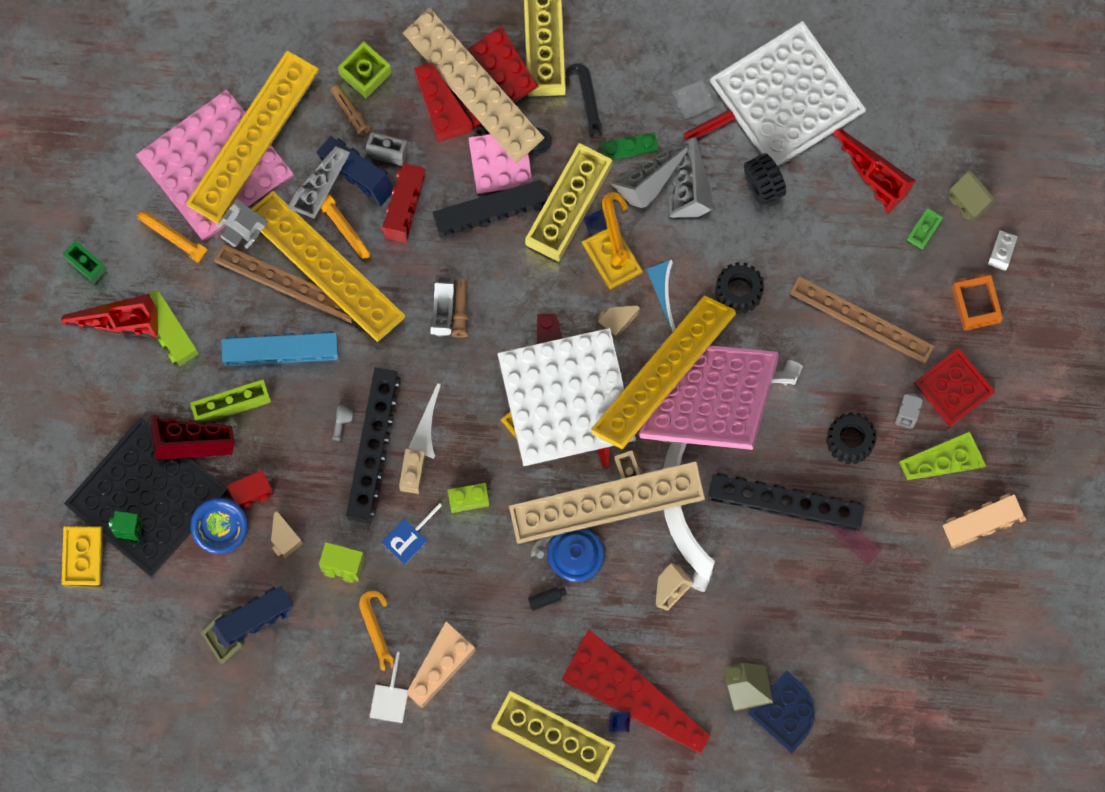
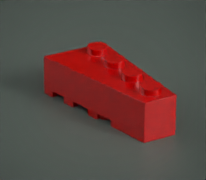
M433 63L414 67L415 77L437 142L473 132V124Z
M403 163L402 169H398L396 176L398 181L396 186L393 187L392 200L388 204L387 216L382 226L385 239L407 244L426 176L425 168Z

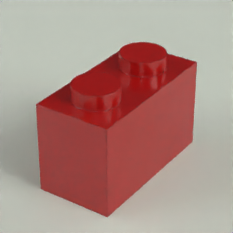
M263 470L227 486L234 502L243 510L251 508L253 503L258 501L265 502L273 495Z

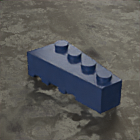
M330 136L316 152L320 160L323 161L335 146L349 151L350 154L339 175L343 173V177L353 186L356 184L367 197L372 195L376 201L375 203L381 207L391 196L393 185L387 176L388 172L381 166L377 168L368 157H361L360 153L353 147L349 149L340 138L336 140Z
M282 586L278 588L272 587L265 592L264 596L260 598L256 596L248 601V605L244 607L240 605L231 611L232 614L218 617L212 630L225 649L245 639L248 636L247 633L255 634L265 624L271 626L278 619L282 618L283 620L287 618L294 605Z

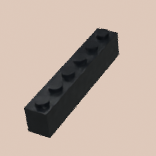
M537 180L433 211V218L439 237L450 238L455 233H467L475 227H487L495 221L504 222L509 217L515 215L521 217L532 210L541 211L547 201V196L542 181Z

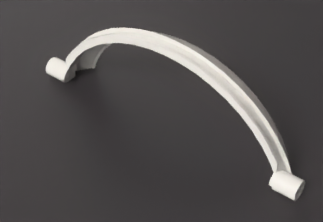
M787 360L783 371H775L772 383H782L786 386L788 383L795 385L803 366L795 361ZM671 441L663 469L681 464L682 455L687 443ZM681 506L665 509V519L671 536L687 563L695 569L691 579L694 584L691 587L705 592L713 575L712 569L715 561L708 556L693 537L685 521Z

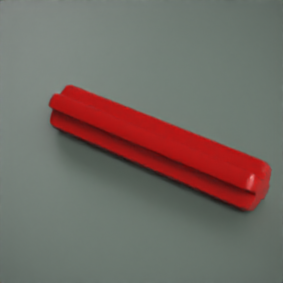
M729 109L683 134L686 141L693 137L697 139L734 120L735 115L733 111Z

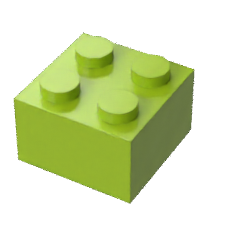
M364 41L338 66L339 75L366 99L392 74L391 65Z
M325 542L319 566L325 576L335 578L336 575L343 577L342 580L354 583V580L358 582L360 580L365 557L363 552Z

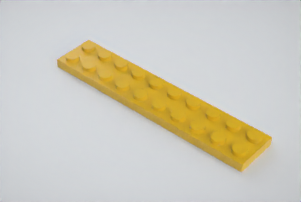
M289 51L285 52L192 193L186 206L213 222L219 223L318 74L319 68Z
M274 191L252 208L254 212L268 221L261 230V233L377 342L405 318V314L303 218L295 211L290 210L288 204Z
M704 295L591 428L592 434L623 449L736 315L735 309Z

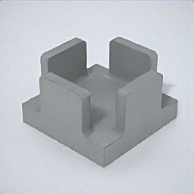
M237 199L224 213L216 227L220 229L224 224L226 228L220 237L233 247H236L243 238L247 241L244 247L248 249L268 221Z

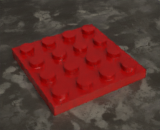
M502 26L467 49L514 103L539 87ZM457 96L474 127L482 126L481 122Z

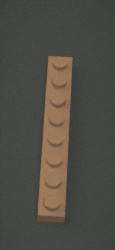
M222 244L214 259V262L331 315L349 323L353 321L319 286L225 244Z
M800 276L790 291V295L926 364L935 347Z

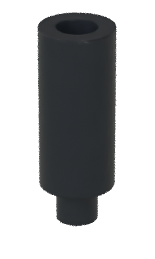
M555 587L528 598L530 607L534 611L562 600V596L567 595L565 587L559 590Z

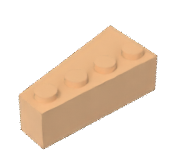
M1009 493L1001 496L998 502L993 503L990 501L981 505L982 509L977 511L971 509L964 512V516L961 518L952 517L946 520V524L942 526L952 548L954 549L977 540L979 535H990L997 531L996 528L998 527L1000 529L1008 528L1015 523V520L1019 519L1020 523L1026 521L1027 519L1015 495L1011 496Z
M445 622L407 691L408 696L421 708L435 696L475 652V647L447 622Z

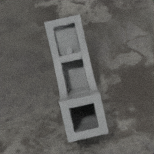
M436 275L430 334H435L436 336L451 334L455 276Z

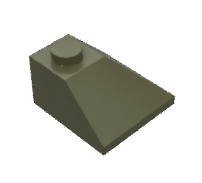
M233 609L222 612L201 632L221 665L245 644V639L224 649L212 630L215 620L222 615L228 616L232 614L231 611Z
M741 663L724 667L734 711L773 703L766 665Z

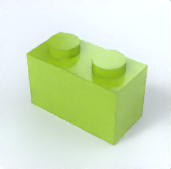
M486 483L447 490L451 513L489 506Z

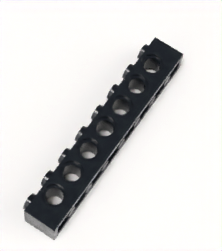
M374 367L346 513L347 520L370 523L371 518H375L376 507H373L374 500H378L380 488H377L378 481H382L383 477L381 463H385L387 451H384L385 444H389L390 433L388 432L389 425L392 426L394 414H391L392 407H396L397 396H395L396 388L399 389L401 377H398L397 371ZM384 386L390 388V391L386 394L380 392V389ZM379 405L387 407L384 412H378L376 408ZM380 423L383 427L381 430L375 431L373 425ZM371 442L379 443L377 449H371L369 445ZM369 460L376 462L372 468L366 467L365 464ZM364 479H371L372 484L370 486L362 485ZM366 497L369 501L366 505H360L358 503L359 499Z
M723 473L712 474L707 501L857 532L861 529L865 506L861 505V502L850 500L849 503L842 501V498L839 497L825 498L820 493L806 494L801 489H793L791 491L781 485L767 486L765 482H748L743 477H736V479L728 478V475ZM732 486L735 491L733 493H726L724 488ZM749 489L754 495L752 497H745L743 491ZM768 493L772 496L773 499L771 501H765L763 500L762 495ZM788 497L792 503L784 505L781 499ZM803 501H807L810 503L811 507L809 509H803L800 506V503ZM822 505H826L829 507L830 511L828 513H822L819 510V507ZM840 509H845L848 511L849 515L847 517H841L838 511Z

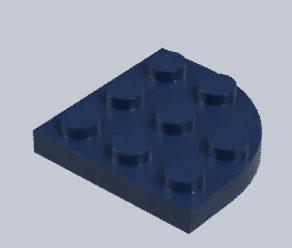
M786 670L770 688L773 703L753 707L747 715L792 754L810 733L815 717L814 703L810 693L801 682Z

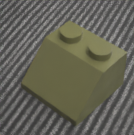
M971 170L948 193L951 203L955 206L957 205L961 209L962 216L966 220L969 219L971 223L989 211L995 199Z

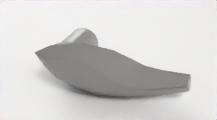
M553 536L539 539L531 550V557L543 558L544 552L542 551Z

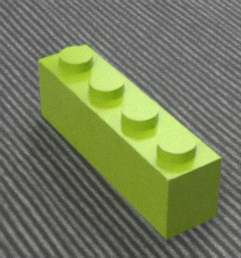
M156 288L148 294L157 308L158 334L160 336L157 339L163 348L166 346L170 351L167 355L172 363L177 362L180 367L199 354Z
M263 379L190 402L196 423L206 424L269 404L271 400Z

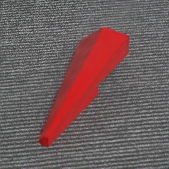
M841 128L836 129L833 135L838 137L843 145V150L847 151L853 159L852 163L866 184H870L876 193L875 197L880 199L884 205L885 212L890 213L908 195L916 180Z
M149 294L64 314L61 318L63 325L75 323L79 327L89 325L95 326V329L120 333H123L125 330L135 332V335H141L142 333L151 334V337H157L158 335L157 308Z

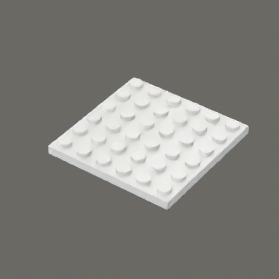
M803 21L710 78V83L727 107L733 111L736 120L761 155L767 153L778 167L866 112L862 103Z
M610 328L497 353L523 467L615 446L593 435L591 432V428L624 390ZM635 435L629 442L636 441Z

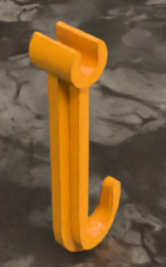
M610 192L603 197L602 207L614 253L611 262L614 266L619 262L623 266L630 259V254L624 249L613 200H617L620 203L623 211H626L628 207L625 199L619 193Z
M328 194L320 207L321 211L328 214L359 257L362 259L369 258L371 253L335 206L336 202L332 196Z
M140 211L137 213V219L190 254L189 257L195 262L199 263L207 252L204 246L194 244L149 212Z
M372 590L367 591L361 596L359 607L380 661V668L385 671L384 662L388 661L391 668H393L394 660L388 651L370 600L373 597H377L383 607L387 606V602L383 594Z

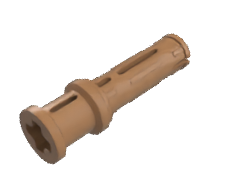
M340 84L333 86L330 92L348 116V123L353 125L357 131L356 135L362 137L369 133L372 127L364 120L363 113L356 110Z
M460 279L455 280V313L452 316L453 331H451V335L458 338L468 336V331H466V323L469 320L466 314V279H462L461 287Z

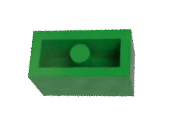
M76 240L63 253L66 261L93 284L107 271L104 264Z
M114 511V516H111L109 520V528H111L116 538L140 540L143 522L138 514Z

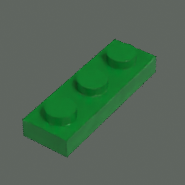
M655 132L600 142L601 154L612 159V161L659 152Z

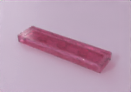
M821 505L819 507V510L822 513H828L830 511L827 505ZM827 522L822 524L867 566L881 552L860 531L833 527Z

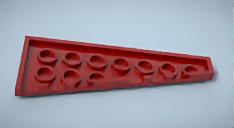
M588 629L561 681L701 754L710 735L594 632Z

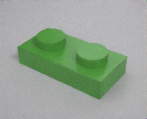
M927 208L908 236L907 241L923 250L943 220V217Z

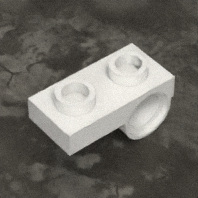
M1000 230L988 265L1006 271L1018 236Z

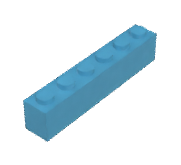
M322 331V334L303 332V335L285 333L283 336L266 334L264 337L247 335L245 338L228 336L226 339H221L222 362L224 366L339 360L337 333H333V331Z

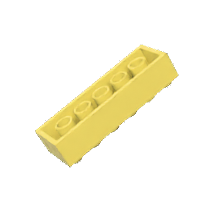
M524 0L527 68L539 86L529 93L528 97L565 95L562 1Z
M581 143L578 144L526 236V246L557 262L560 261L610 172L612 159Z
M509 691L492 724L493 730L596 783L615 749L614 744Z

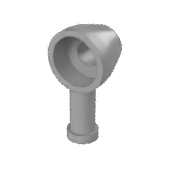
M338 404L332 440L341 441L343 423L352 421L353 410L344 405Z

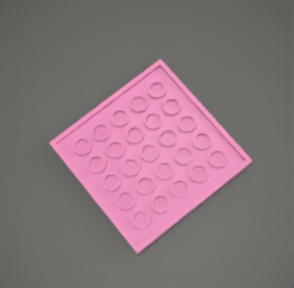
M227 89L136 154L139 161L203 242L225 227V225L223 224L219 229L216 227L217 223L186 206V203L245 115L243 109ZM271 145L234 202L238 199L251 208L294 176L293 172Z
M709 346L643 424L639 432L640 438L753 450L779 359L778 352Z

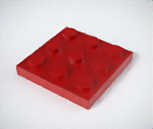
M960 348L956 349L914 382V385L949 427H952L995 393L994 389Z

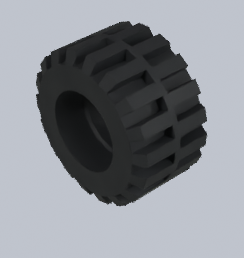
M764 153L744 163L746 179L759 202L767 205L786 195L785 181L771 156Z
M735 262V266L729 264L727 269L724 268L721 274L718 275L715 294L717 295V301L735 309L736 314H740V311H743L745 314L748 313L749 309L751 311L755 309L763 295V277H760L761 273L759 270L755 271L754 266L748 267V263L740 265V262ZM735 280H742L748 283L751 291L745 296H736L730 292L728 286Z
M849 412L848 415H845V413L841 414L839 418L837 417L831 423L826 443L828 444V450L832 451V456L839 458L838 461L842 462L844 460L846 464H850V462L856 464L860 460L864 461L871 454L877 438L875 436L876 429H873V423L868 422L866 416L863 418L860 413L853 415V412ZM847 429L856 430L862 437V444L858 447L846 446L841 441V432Z

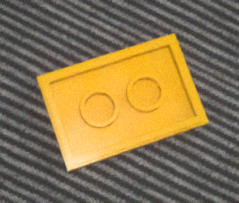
M608 228L582 241V245L609 291L642 274L643 271L623 237L624 249L629 252L630 259L623 266H621L620 262L616 266L612 264L611 259L614 253Z
M63 526L62 585H101L103 527Z

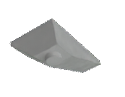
M693 137L680 144L687 147L688 151L678 164L677 175L672 180L674 184L673 194H670L668 199L670 217H699L712 210L710 186L697 139Z
M674 144L656 154L654 160L640 163V168L631 172L628 170L624 172L611 185L630 205L640 208L646 207L656 198L688 149L685 146Z
M335 146L296 189L288 204V208L315 218L350 152Z

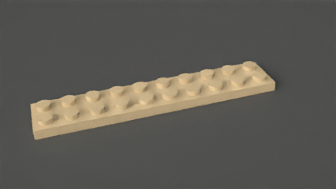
M430 7L403 32L405 37L426 61L433 63L446 84L516 163L545 138Z
M691 462L510 505L509 509L517 544L691 504L706 500L698 463Z

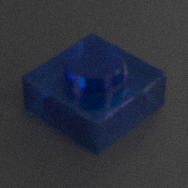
M601 210L584 217L588 233L591 236L607 229L606 220Z
M610 712L609 732H629L630 712Z

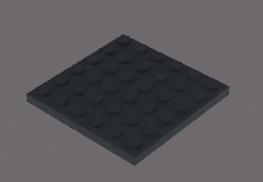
M140 417L66 500L64 505L90 527H103V538L152 578L191 534V517L195 509L206 500L222 498L228 492V489L191 458L156 460L151 425ZM114 511L138 514L143 522L139 541L116 538L111 528H109V520L111 516H114Z

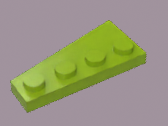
M970 432L899 462L907 480L986 467Z

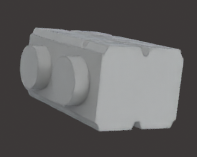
M371 132L366 144V155L371 159L402 166L408 154V140Z
M908 393L903 396L895 420L896 425L909 429L914 427L923 402L919 395Z

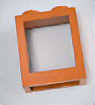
M980 274L970 280L962 278L953 284L952 291L963 331L1001 322L1003 317L991 275L985 276V274ZM986 284L994 312L968 318L961 289Z

